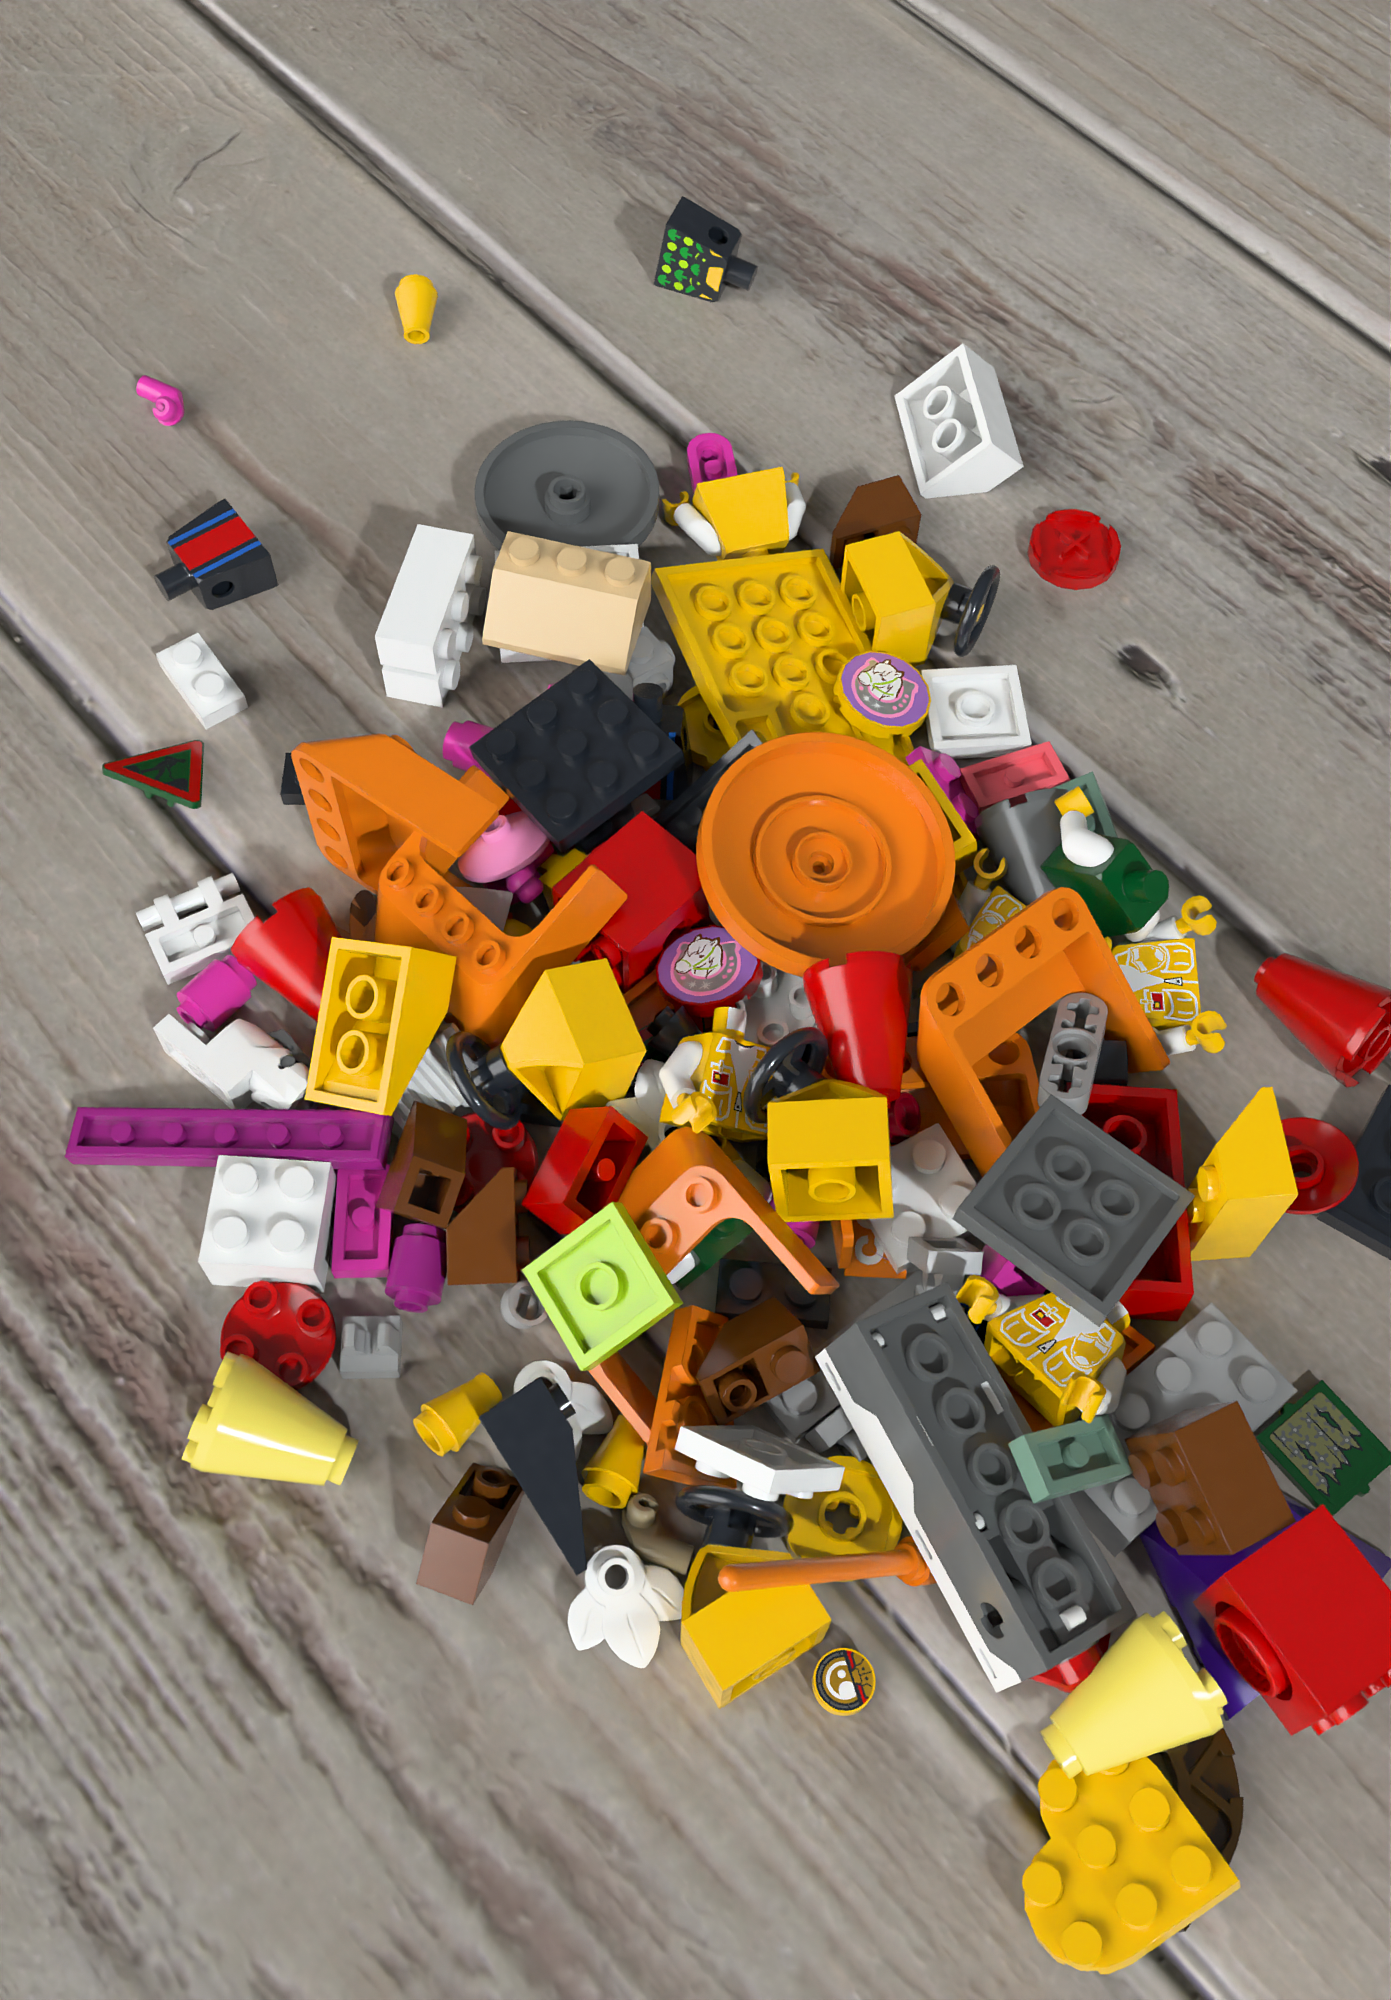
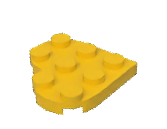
M1147 1756L1088 1776L1081 1771L1071 1779L1068 1778L1054 1758L1048 1765L1046 1772L1040 1777L1038 1782L1040 1814L1050 1840L1033 1857L1031 1865L1026 1868L1022 1877V1886L1025 1897V1911L1036 1938L1058 1963L1063 1965L1066 1963L1080 1971H1099L1100 1974L1113 1973L1138 1961L1240 1888L1238 1877L1159 1768Z

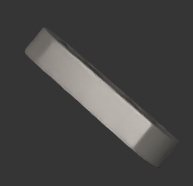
M1073 993L1065 996L1059 1002L1040 1074L1037 1097L1039 1107L1052 1094L1080 1115L1086 1111L1105 1034L1108 1013L1107 1005L1099 997L1088 993ZM1077 1018L1086 1019L1084 1029L1074 1028ZM1073 1049L1083 1052L1087 1057L1070 1059L1062 1056L1059 1052ZM1062 1079L1072 1081L1068 1093L1059 1091Z

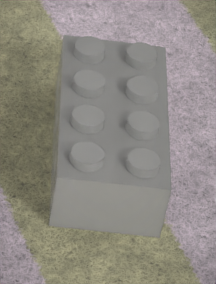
M1211 1302L1126 1376L1119 1405L1108 1416L1128 1458L1131 1453L1125 1443V1438L1183 1410L1238 1401L1252 1432H1254L1298 1390ZM1080 1416L1074 1422L1081 1421L1083 1419ZM1132 1473L1118 1481L1069 1494L1086 1526L1114 1557L1156 1520V1514L1159 1513L1148 1489H1144Z

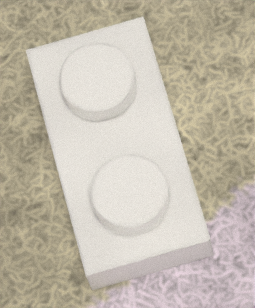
M199 633L156 653L160 667L206 730L248 708L244 694Z

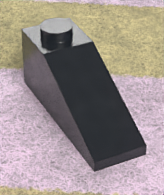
M539 1377L478 1418L577 1576L587 1569L573 1428L567 1420L576 1414V1411L558 1383L547 1389Z

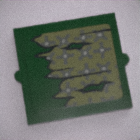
M1323 1380L1317 1383L1295 1404L1285 1403L1280 1409L1282 1415L1256 1437L1261 1450L1315 1508L1323 1504L1332 1516L1356 1495L1363 1497L1369 1493L1370 1486L1368 1484L1391 1464V1451Z

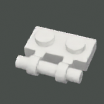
M233 873L213 880L212 876L197 881L198 887L172 898H169L168 894L153 900L155 905L135 912L143 931L162 923L164 924L163 927L146 933L145 936L168 985L202 971L214 959L221 961L227 955L234 956L231 952V947L237 936L254 919V916L243 894L223 902V898L241 891ZM207 905L208 907L207 909L187 916L183 919L179 920L178 918L179 916L187 914L203 906Z

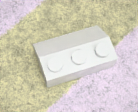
M964 343L895 395L919 492L924 498L989 492L1024 467L995 369Z

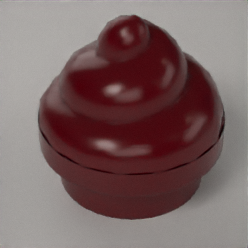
M901 1092L898 1099L890 1102V1108L888 1109L890 1145L899 1144L910 1138V1136H914L919 1131L921 1125L919 1105L916 1099L907 1092Z

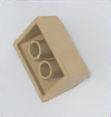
M508 531L492 572L482 636L483 645L578 666L590 659L601 671L625 676L651 602V562Z

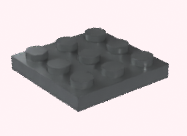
M1051 1094L957 1208L952 1219L1100 1327L1195 1195Z

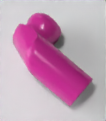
M144 375L139 379L136 386L137 394L156 403V408H152L155 418L165 426L178 424L185 413L181 391L148 375Z
M550 842L532 863L517 873L506 877V888L512 894L515 892L522 903H530L544 890L542 881L537 879L534 874L536 869L554 853V848Z

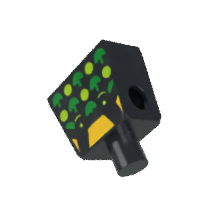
M682 196L666 223L653 285L713 303L720 299L728 282L749 291L755 279L758 265L737 257L742 238L738 228Z

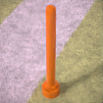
M912 1536L903 1538L895 1549L890 1551L730 1564L723 1567L718 1576L720 1586L727 1592L897 1576L905 1584L914 1587L937 1583Z

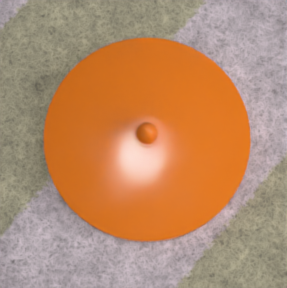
M826 732L796 733L769 740L748 751L735 761L718 781L703 812L698 829L696 843L698 874L706 899L719 922L752 955L770 966L799 977H803L804 972L810 966L829 958L830 968L847 964L846 953L886 951L899 954L905 959L921 945L938 923L946 909L953 888L955 849L952 834L940 804L930 789L918 775L895 756L873 744L846 735Z

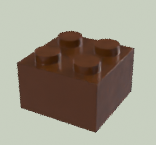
M1238 1401L1186 1409L1124 1439L1131 1453L1128 1456V1463L1133 1471L1132 1474L1144 1489H1148L1159 1512L1156 1514L1158 1529L1164 1540L1172 1548H1176L1178 1555H1233L1296 1522Z

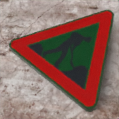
M193 740L107 762L102 765V773L107 777L144 790L145 796L148 799L154 795L167 799L169 807H173L178 803L191 809H198L202 804L204 742Z

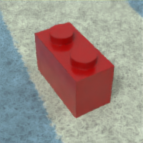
M612 1106L570 1109L521 1204L559 1234L572 1233L611 1202L618 1201L649 1137Z

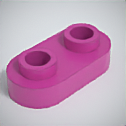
M703 433L694 437L689 442L687 447V465L693 495L697 483L738 475L732 446L725 437L716 433Z

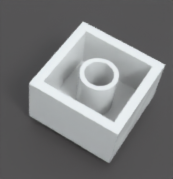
M218 1155L198 1259L200 1266L212 1285L248 1287L258 1281L301 1283L316 1292H324L334 1233L337 1177L331 1162Z

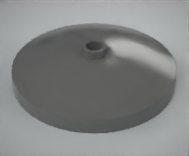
M585 421L546 422L514 433L489 453L476 477V512L485 536L499 551L508 531L580 547L638 544L639 547L646 540L656 523L659 512V481L657 472L648 455L640 446L624 434L609 427Z

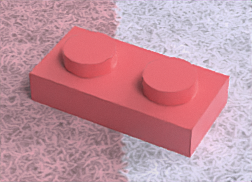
M1050 741L960 768L961 776L959 777L965 794L974 802L979 814L1006 799H1009L1011 807L1027 802L1025 793L1050 789L1070 781Z

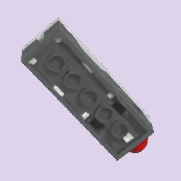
M945 1282L856 1322L815 1356L996 1693L1029 1678L1057 1688L1065 1693H1070L1092 1673L1104 1653L1108 1650L1111 1631L1136 1617L1137 1613L1069 1494L1033 1504L1008 1443L1018 1437L1033 1431L948 1282Z

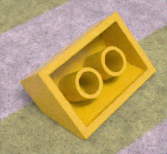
M1273 1087L1260 1088L1217 1142L1204 1164L1199 1167L1194 1180L1186 1189L1195 1195L1187 1207L1191 1261L1250 1257L1298 1196Z

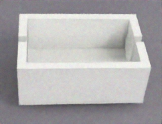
M421 524L417 525L375 634L380 664L384 665L382 674L387 697L443 708L449 689H456L460 677L459 660L462 652L468 653L473 640L472 623L475 615H482L486 603V588L480 587L479 581L482 573V557L476 555L474 534Z

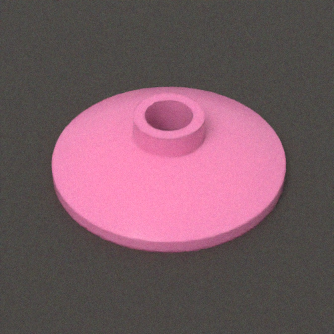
M523 811L506 816L499 815L467 851L458 858V868L463 877L471 882L487 883L501 880L517 873L532 863L545 850L550 840Z

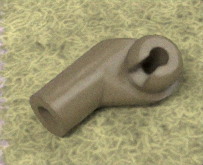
M645 1493L633 1495L628 1500L627 1506L622 1510V1527L630 1548L641 1560L686 1576L695 1546L666 1536L658 1514L659 1504L653 1496Z

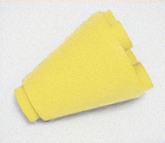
M227 1352L214 1379L213 1386L215 1387L207 1405L202 1404L187 1437L190 1440L182 1460L191 1463V1468L201 1472L324 1486L327 1480L341 1485L359 1440L346 1435L348 1430L346 1427L253 1358L243 1354L238 1356Z
M1162 1611L1155 1617L1144 1613L1134 1619L1104 1653L1092 1673L1051 1714L1049 1718L1052 1724L1040 1731L1046 1745L1069 1779L1081 1771L1088 1776L1213 1735L1223 1728L1220 1716L1224 1714L1222 1707L1228 1703L1226 1697L1205 1668L1196 1673L1194 1672L1181 1650L1187 1646V1643L1176 1624L1166 1612Z

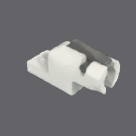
M170 1014L153 1027L164 1051L231 1109H245L253 1101L267 1109L315 1110L320 1105L319 1102L305 1100L311 1060L284 1029L266 1033L255 1024L242 1019H236L210 1041L207 1035L195 1024L190 1022L184 1027Z

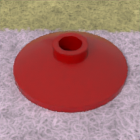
M1308 1117L1282 1119L1281 1124L1293 1174L1298 1171L1310 1174V1176L1304 1178L1294 1177L1298 1196L1285 1213L1297 1215L1315 1214L1338 1205L1353 1190L1358 1178L1359 1161L1354 1145L1341 1130L1325 1121Z

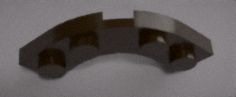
M1221 1728L1213 1735L1159 1753L1164 1758L1172 1781V1788L1229 1865L1237 1848L1242 1829L1244 1802L1243 1797H1240L1238 1776L1232 1757L1235 1755L1227 1733L1224 1728ZM1190 1924L1181 1929L1179 1933L1186 1932Z

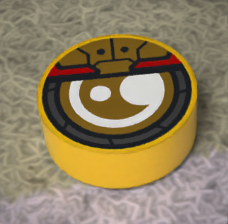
M837 1648L827 1652L817 1663L812 1677V1689L818 1703L828 1712L839 1716H849L861 1711L873 1696L876 1684L875 1673L868 1659L858 1651L850 1648Z

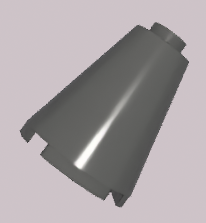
M1050 788L1025 793L1027 802L1013 807L1010 806L1009 799H1006L985 809L974 820L976 834L984 848L989 849L988 855L996 869L999 868L1002 858H1006L1008 868L1002 879L1011 895L1026 906L1045 892L1056 888L1040 866L1062 842L1060 829L1062 814L1054 801L1069 792L1067 789Z

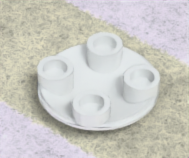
M761 961L763 977L757 992L749 1000L746 995L742 1000L736 1002L738 1009L747 1012L744 1040L771 1048L792 1031L803 1027L817 1028L804 992L803 979Z

